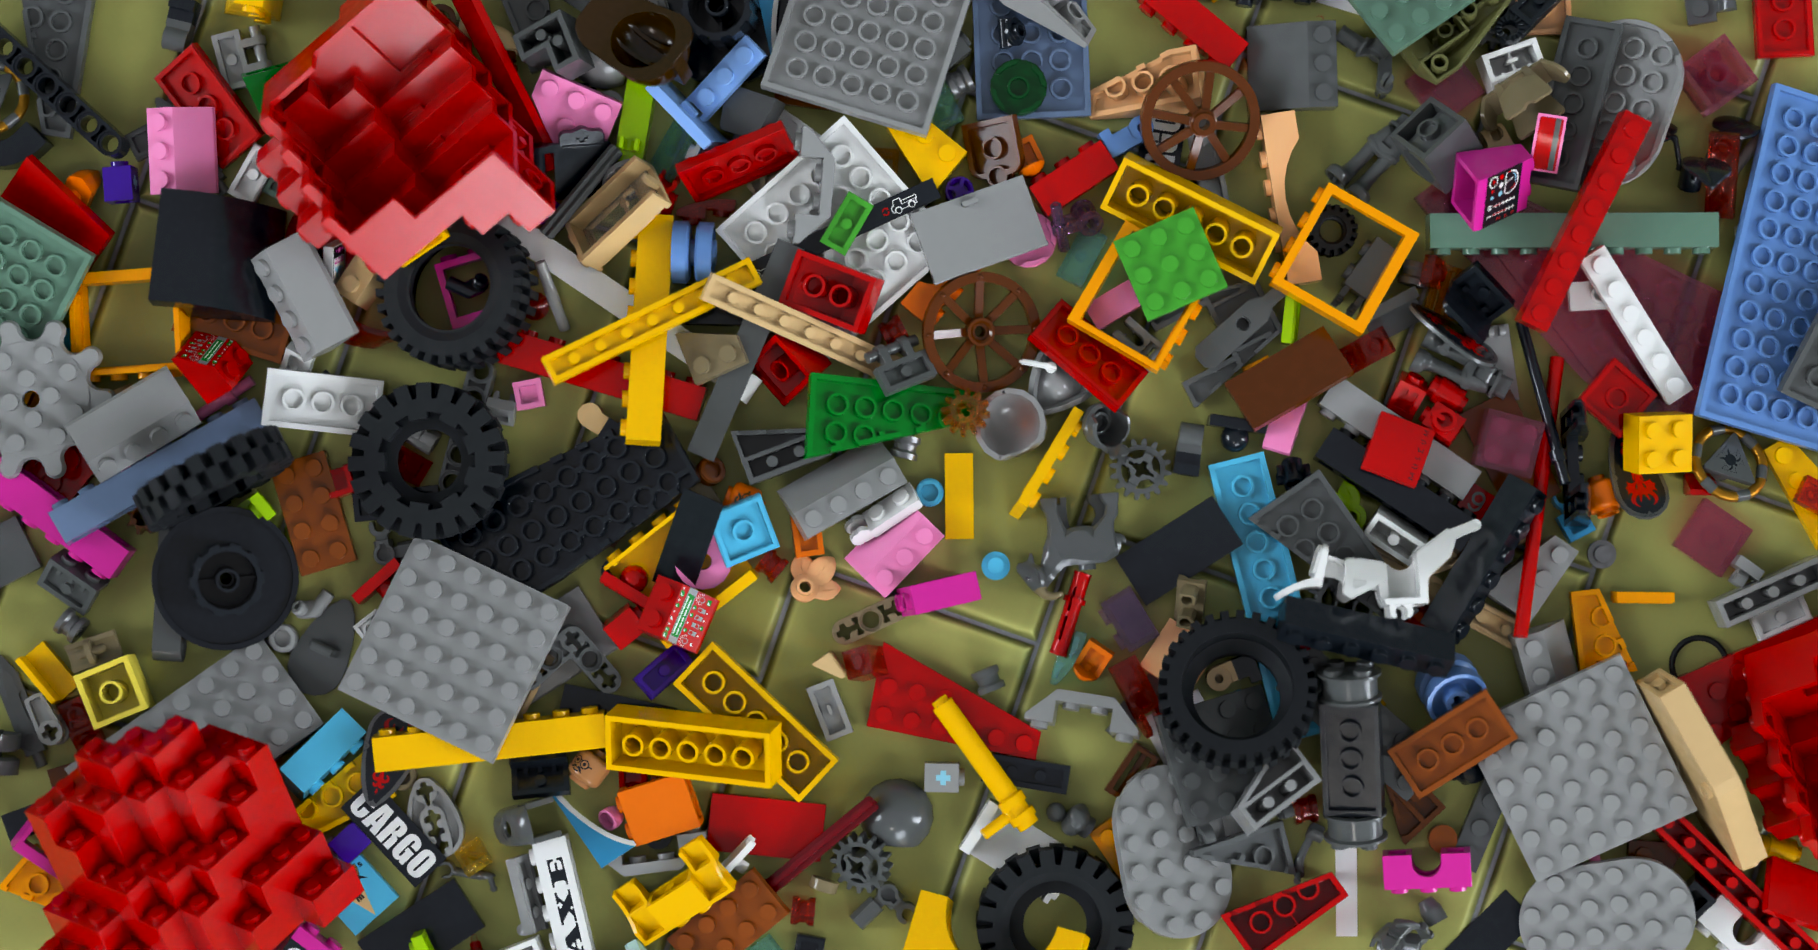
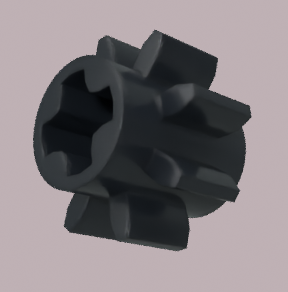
M1288 457L1281 462V465L1276 466L1277 485H1284L1286 491L1311 474L1310 464H1303L1301 458Z

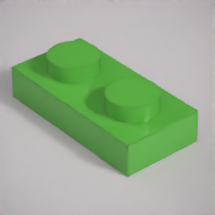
M849 191L820 242L845 256L874 205Z

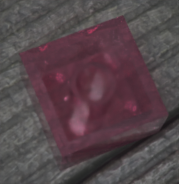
M1725 33L1683 62L1684 83L1682 89L1703 118L1718 110L1759 80Z
M1490 408L1485 409L1470 464L1505 474L1510 473L1524 479H1531L1546 423Z

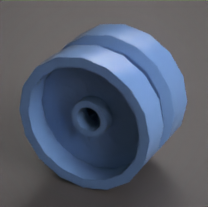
M689 221L673 222L671 237L672 283L687 284L691 277L692 266H694L696 282L709 277L711 272H715L717 264L715 222H699L696 227L695 239H693L692 225Z
M1456 652L1455 663L1445 678L1418 672L1414 685L1418 697L1433 720L1482 689H1487L1485 682L1478 674L1473 663L1465 655Z

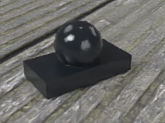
M1210 414L1206 425L1224 428L1221 433V443L1230 452L1242 451L1249 442L1248 432L1263 435L1267 431V425L1254 432L1246 419L1219 414Z

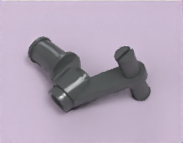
M1344 25L1336 36L1337 42L1355 52L1357 58L1369 57L1371 61L1378 63L1375 96L1377 97L1380 94L1378 99L1385 98L1393 88L1392 55L1378 38H1369L1367 36L1365 39Z

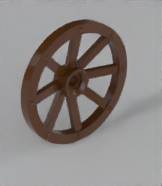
M1191 60L1167 70L1150 87L1140 112L1142 141L1152 159L1162 169L1186 180L1194 181L1209 180L1222 176L1238 166L1251 151L1260 126L1259 104L1251 85L1233 68L1213 60ZM1205 71L1201 105L1196 106L1178 78L1190 73ZM1215 73H1218L1232 80L1238 88L1210 110ZM1169 85L1173 87L1189 110L1187 115L1154 108L1158 98ZM1244 96L1248 110L1247 123L1217 120V117ZM1152 118L1186 124L1187 127L1156 145L1152 134ZM1206 119V124L1203 127H1199L1200 121ZM1215 129L1245 132L1241 143L1230 156L1214 133ZM1194 135L1185 167L1176 165L1163 156V152ZM1207 137L1221 162L1210 167L1195 169L1203 139Z
M971 272L947 282L931 299L922 323L923 347L939 376L953 386L971 392L1000 390L1018 380L1030 366L1021 365L1018 359L994 339L995 335L1028 334L1029 337L1040 324L1039 314L1029 294L1012 279L992 272ZM984 282L1000 285L1010 291L983 318ZM974 283L973 318L950 297L956 290ZM1018 299L1025 311L1028 325L994 326L993 322ZM943 303L965 324L964 328L934 330L935 320ZM980 326L981 334L976 336L975 329ZM965 337V341L945 366L938 355L934 339ZM1027 340L1026 348L1020 360H1034L1038 348L1029 340ZM973 345H975L979 382L965 380L953 373ZM984 346H989L1013 368L1001 377L988 381Z

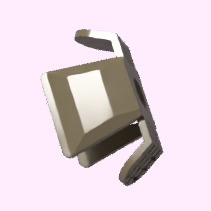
M1541 58L1529 67L1527 65L1522 67L1518 72L1501 83L1496 84L1493 91L1482 97L1480 116L1484 128L1487 131H1494L1497 116L1503 113L1506 120L1512 119L1518 138L1524 140L1535 132L1538 112L1559 116L1564 114L1565 108L1550 95L1552 88L1547 83L1552 80L1567 83L1570 79L1569 72L1560 64Z

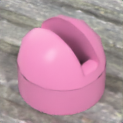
M613 805L601 810L598 814V819L604 829L613 831L621 825L624 815L619 812L617 806Z

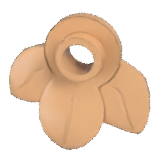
M810 556L794 557L790 566L793 576L790 592L793 598L802 603H807L814 599L822 601L833 599L841 590V587L831 580L836 570L835 558L822 556L812 560ZM802 583L809 585L810 590L808 592H803L800 589Z

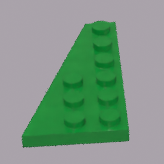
M811 372L808 382L804 459L974 422L977 420L978 392L915 385L885 397L877 380Z

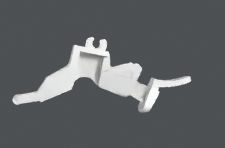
M1473 519L1454 528H1446L1412 553L1411 565L1404 570H1395L1383 561L1355 559V557H1348L1342 560L1328 555L1329 544H1319L1314 552L1308 575L1311 578L1294 583L1279 591L1273 597L1275 601H1278L1299 590L1320 589L1324 577L1332 578L1339 581L1336 599L1341 603H1346L1369 590H1374L1377 604L1380 609L1384 610V617L1395 619L1397 617L1396 609L1401 612L1400 619L1404 621L1412 617L1413 607H1422L1429 603V578L1451 557L1456 539L1479 530L1481 522L1478 519Z

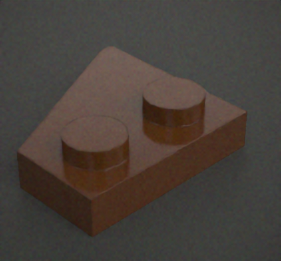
M1384 783L1400 839L1405 845L1446 808L1432 792L1420 800L1414 793L1408 801H1405Z

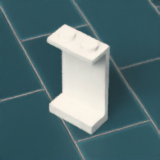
M989 798L960 843L959 849L968 855H973L996 870V868L1000 869L1004 866L1005 860L1016 852L1020 855L1027 852L1026 848L1039 844L1040 848L1049 847V843L1060 842L1033 825L1023 832H1019L1010 823L990 838L985 839L980 830L1002 814L998 803ZM1049 893L1040 896V898L1048 904L1050 899L1055 901L1060 893Z

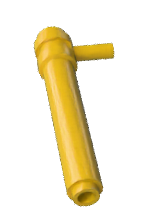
M944 694L932 703L934 707L933 712L999 803L998 807L1002 814L980 830L985 839L990 838L1008 823L1013 828H1017L1019 832H1023L1037 822L1038 817L1035 814L1037 811L1033 805H1028L1025 801L1027 797L1023 791L1015 787L952 697L948 698Z

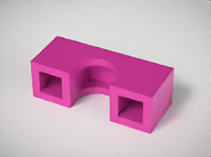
M1470 846L1442 847L1441 862L1437 868L1430 871L1422 870L1415 865L1412 849L1383 850L1384 890H1391L1393 894L1408 893V889H1420L1422 893H1433L1438 891L1437 888H1449V891L1462 892L1466 891L1467 887H1472Z

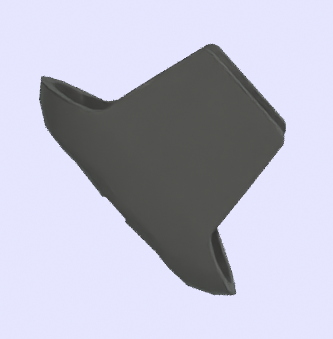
M553 796L538 798L500 809L494 816L493 822L494 832L499 842L508 847L537 844L562 836L561 830L533 835L527 813L528 809L554 802ZM507 822L509 823L511 828V836L509 835L507 830Z

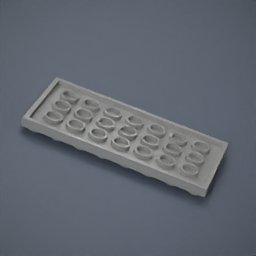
M262 640L254 645L233 650L105 741L115 744L128 730L135 726L155 733L168 719L178 715L195 721L199 730L211 724L266 743L274 761H276L319 731L325 724L266 642ZM77 761L64 768L68 775L78 767Z

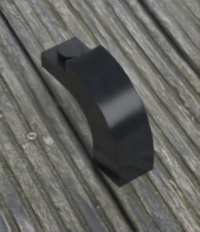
M26 121L12 136L0 141V169H18L25 158L32 154L39 160L54 145L35 125Z

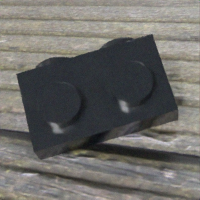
M563 752L509 758L513 799L571 795L570 771L568 768L570 762L567 754Z

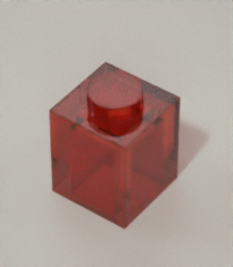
M866 644L842 652L848 680L865 682L888 674L882 646Z

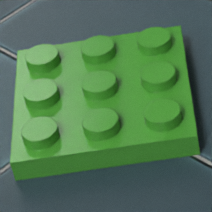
M1194 207L1113 242L1148 322L1228 288Z

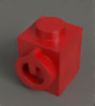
M1437 401L1432 408L1427 406L1418 420L1422 422L1421 426L1435 431L1434 440L1449 449L1467 419Z

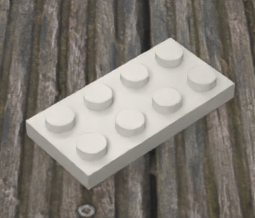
M267 367L261 425H276L282 428L352 435L357 433L360 427L358 421L364 412H369L374 407L372 403L383 395L384 380Z

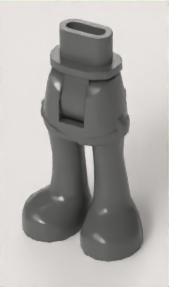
M1403 113L1396 121L1391 120L1387 126L1377 133L1370 134L1367 138V143L1343 166L1338 164L1330 165L1325 170L1330 181L1343 190L1359 170L1374 155L1377 156V161L1345 190L1368 204L1370 201L1369 190L1391 165H1396L1400 161L1401 153L1389 135L1408 116Z
M1430 329L1428 330L1420 345L1421 347L1418 349L1409 367L1410 371L1414 373L1430 371L1456 382L1464 390L1470 389L1484 393L1489 398L1491 395H1494L1504 400L1513 379L1503 375V370L1500 369L1498 371L1495 366L1487 367L1477 364L1464 357L1455 349H1452L1445 357L1464 365L1462 370L1435 358L1427 350L1440 354L1439 347L1444 341Z

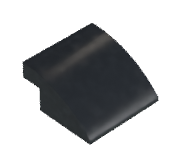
M161 188L148 300L153 306L183 308L189 317L275 323L276 308L269 299L267 290L260 277L256 274L251 259L264 249L285 238L287 212L264 204L223 195Z

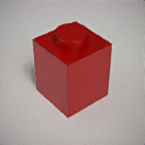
M629 602L602 623L603 630L620 650H623L643 633L636 628L643 611L638 605L633 608Z

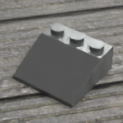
M1336 20L1301 21L1246 27V41L1249 43L1247 46V82L1255 92L1260 112H1284L1290 110L1331 111L1338 107Z

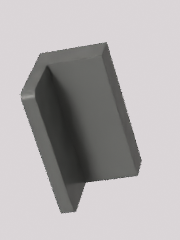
M1415 286L1378 306L1366 327L1375 344L1420 322L1409 309L1411 303L1419 304L1417 297L1420 295Z

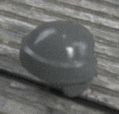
M1102 402L1088 407L1082 417V430L1087 441L1109 454L1112 460L1116 459L1117 455L1125 457L1129 454L1128 449L1122 443L1130 432V418L1120 408L1114 413Z

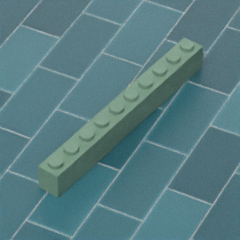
M1719 212L1607 213L1586 254L1599 245H1605L1610 255H1622L1624 250H1635V255H1651L1653 250H1664V255L1681 254V250H1692L1693 255L1710 254V250L1719 247ZM1429 213L1425 216V251H1433L1435 256L1451 255V250H1462V255L1466 256L1480 255V250H1491V255H1509V250H1520V255H1537V250L1550 249L1568 213H1515L1479 231H1472L1459 213Z

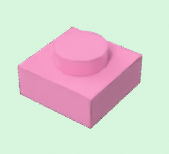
M540 377L512 383L517 411L547 406Z

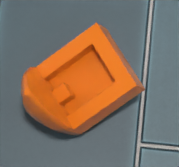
M1030 134L1021 139L1025 163L1018 174L1023 175L1025 178H1034L1041 173L1045 165V160L1035 139Z
M79 170L67 178L65 185L90 208L96 191L100 187L101 175L99 170Z
M1091 637L1073 663V671L1076 677L1085 682L1096 681L1113 658L1115 652Z

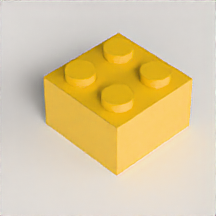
M1679 411L1623 413V471L1635 474L1692 472L1693 414Z

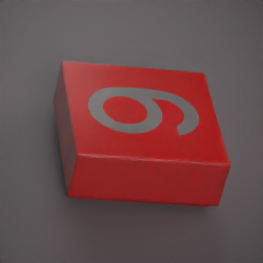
M1474 483L1462 501H1458L1455 506L1459 509L1461 507L1467 508L1476 515L1475 519L1481 521L1495 497Z

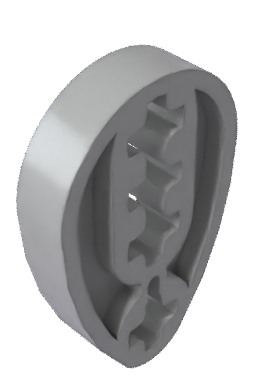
M422 777L413 784L408 799L407 816L433 844L438 843L437 836H431L430 831L434 829V824L431 821L427 822L426 817L430 815V810H433L435 814H440L441 819L437 820V826L439 828L443 827L445 830L441 834V840L443 842L447 841L449 844L444 850L445 853H443L447 858L461 847L466 833L465 823L458 806L447 790L435 779ZM422 782H425L427 786L433 787V791L429 793L430 805L425 794H419L418 789L423 787Z

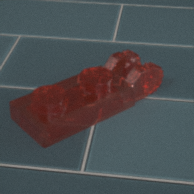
M1134 654L1109 667L1108 670L1133 718L1136 719L1141 732L1148 739L1153 736V730L1145 714L1152 711L1153 717L1160 715L1159 699Z

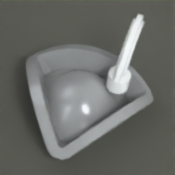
M1042 351L1038 352L1035 361L1028 359L1019 360L1021 365L1033 366L1028 393L1036 398L1043 408L1045 415L1072 408L1092 396V393Z

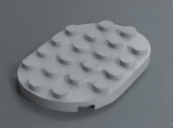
M1621 19L1611 22L1622 24L1624 30L1584 180L1618 112L1628 110L1652 122L1621 185L1642 175L1654 163L1661 151L1682 91L1684 64L1679 49L1671 37L1661 28L1637 19Z
M1158 765L1146 768L1136 773L1126 782L1127 784L1120 796L1115 800L1112 812V831L1124 897L1133 916L1138 922H1142L1148 929L1152 930V933L1166 938L1194 937L1209 930L1221 918L1220 915L1224 914L1232 893L1231 864L1190 856L1189 849L1201 845L1195 826L1186 827L1168 765ZM1222 818L1209 821L1215 832L1216 839L1224 838L1225 831Z
M1627 856L1579 863L1544 880L1535 881L1523 898L1519 914L1520 934L1527 950H1685L1693 936L1696 923L1694 900L1682 877L1662 862L1642 856Z

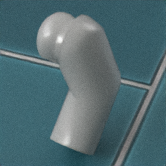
M323 588L315 600H297L292 604L291 610L300 619L318 618L323 614L335 596Z

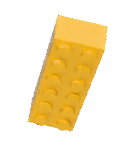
M1129 151L1124 157L1100 209L1143 229L1194 207L1219 267L1255 285L1284 227L1189 180L1170 173Z
M712 641L673 683L703 713L780 721L782 777L777 783L798 803L840 759L715 641Z
M617 704L605 715L606 770L771 789L782 777L780 721Z

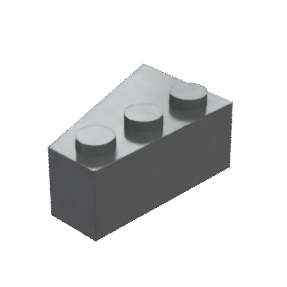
M806 428L730 431L750 485L758 484L832 456L831 453L804 459Z

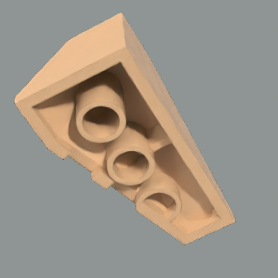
M1197 45L1166 50L1159 54V58L1147 64L1143 62L1136 66V70L1122 77L1117 76L1090 90V119H1119L1139 116L1147 92L1163 73L1180 63L1201 60ZM1204 71L1190 73L1178 78L1196 106L1201 105L1205 77ZM1171 85L1162 92L1154 107L1155 109L1179 114H1188L1189 112Z

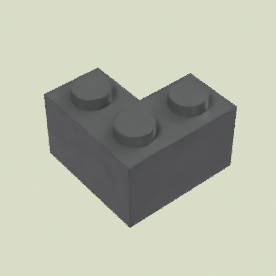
M561 9L512 36L521 61L537 70L552 63L556 73L572 81L595 68L588 49L583 46L577 36L575 29L576 18Z

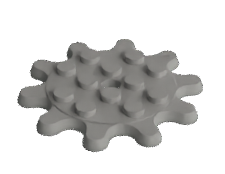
M6 320L0 325V474L7 479L16 478L20 474L23 465L29 460L41 462L46 474L50 478L57 479L63 477L67 470L64 457L65 452L68 448L76 446L64 425L116 395L111 389L97 388L91 382V372L102 363V351L95 346H88L77 353L68 351L64 345L66 327L59 320L49 321L45 325L41 336L36 339L25 337L16 321ZM30 391H35L39 395V403L33 408L28 407L24 401L25 394Z

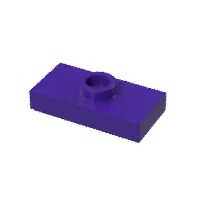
M672 645L632 680L652 701L674 682L694 660L684 649Z

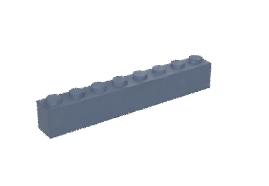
M246 397L232 405L233 410L224 415L222 412L212 415L206 420L208 424L199 429L197 427L181 435L183 438L176 442H169L156 450V453L149 457H144L132 464L131 467L117 473L97 486H94L92 483L78 491L79 496L69 501L67 498H64L51 506L53 510L48 512L65 543L70 546L137 508L132 498L140 487L147 485V482L155 476L164 474L163 471L173 465L184 463V459L196 453L201 454L214 444L219 442L223 444L230 437L240 433L244 435L249 430L258 427L263 428L264 426L261 425L262 409L256 399L248 400Z

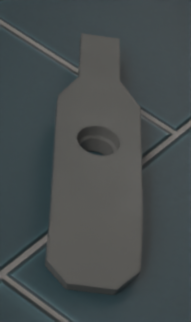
M1272 288L1263 297L1249 299L1195 347V357L1205 368L1217 367L1268 321L1273 306L1286 295ZM1239 319H1246L1248 321L1246 329L1242 330L1238 327L1237 322Z

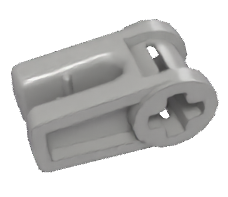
M1128 316L1124 321L1125 326L1132 332V335H1136L1143 342V345L1137 346L1127 337L1126 333L1123 334L1118 329L1111 336L1144 356H1147L1155 349L1148 357L1154 361L1164 344L1155 336L1149 334L1131 316Z
M41 692L25 699L24 703L38 739L45 745L65 743L70 737L71 729L57 704H51ZM53 727L58 728V732L55 733V737L50 736V732L53 731Z

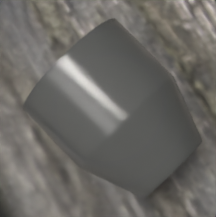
M1430 896L1419 902L1420 915L1428 927L1448 917L1441 904Z

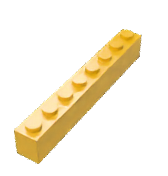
M657 214L633 238L638 239L637 250L631 249L630 267H636L635 278L629 277L628 295H634V305H628L627 316L669 296L671 237L674 215ZM667 331L627 350L631 351L630 362H624L623 379H629V388L622 392V407L627 408V419H621L620 436H626L625 445L660 447Z
M598 706L581 707V712L569 713V709H557L552 711V715L541 716L540 712L524 713L523 718L515 720L496 760L606 748L605 709L598 710ZM413 725L407 726L406 731H396L395 727L378 729V734H374L371 738L375 773L485 761Z

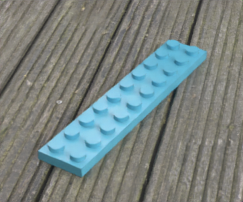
M1263 451L1207 465L1216 502L1243 542V545L1229 554L1243 609L1245 610V617L1252 618L1253 612L1261 613L1260 621L1267 622L1268 618L1271 617L1276 620L1277 626L1278 611L1286 596L1278 601H1275L1273 596L1284 588L1297 583L1289 549L1247 519L1276 499ZM1299 591L1293 592L1288 595L1301 598ZM1257 661L1273 720L1279 709L1280 692L1275 689L1277 681L1272 673ZM1312 720L1306 736L1302 738L1320 734V726Z

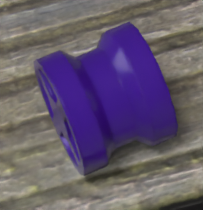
M957 176L947 183L945 196L947 201L974 192V188L969 179Z

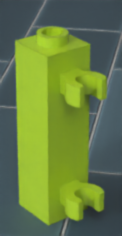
M627 79L616 142V147L623 154L616 163L631 159L634 155L646 161L656 99L645 89L646 86L637 84Z

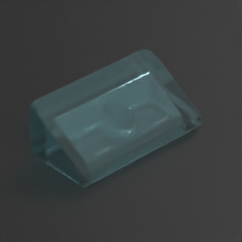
M674 120L651 159L650 164L654 166L658 175L663 169L667 170L665 180L672 183L677 174L675 164L685 160L686 153L695 140Z
M1082 225L1056 276L1081 289L1108 236Z

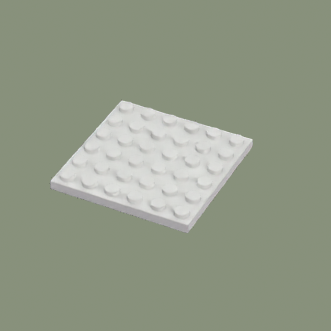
M845 115L819 137V140L835 157L831 217L812 233L829 226L849 191L875 205L909 189ZM797 156L715 229L741 260L749 257L751 261H754L771 253L778 238L791 244L792 237H787L788 220H794L795 214L817 215V210H812L814 193H819L820 182L815 181L816 164H821V159L799 158ZM925 206L857 236L845 256L832 248L817 255L885 280L869 324L930 271L910 218V214L926 209ZM808 315V316H810V317H812V318H815V319H817V320H819V321H821V322H823V323H826V324H828V325H830V326H832V327H834V328H837V329H839V330H841V331H843V332H846V333H848V334H850V335H852V336H854V337H855L857 334H859V333H855V332H852V331H850V330H847V329H845V328L839 327V326H837V325H834V324H832V323L826 322V321L821 320V319H819V318L813 317V316H811V315Z

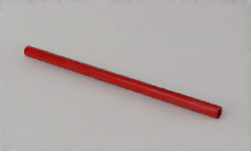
M1560 356L1550 357L1546 392L1555 424L1557 421L1565 358ZM1542 422L1533 486L1547 495L1551 466L1548 453L1551 450ZM1545 505L1543 510L1534 517L1530 524L1529 533L1526 536L1513 636L1518 638H1528Z

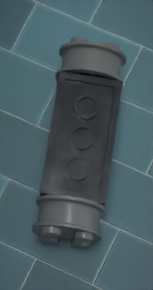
M1339 658L1327 660V665L1317 670V676L1322 680V691L1318 694V700L1320 701L1319 721L1323 817L1327 819L1328 829L1324 832V840L1331 844V848L1334 850H1345L1348 848H1361L1367 851L1376 850L1378 844L1388 838V832L1383 828V818L1387 815L1385 807L1381 709L1383 693L1378 689V677L1381 676L1382 669L1375 665L1374 662L1364 659H1358L1356 662H1345V660Z

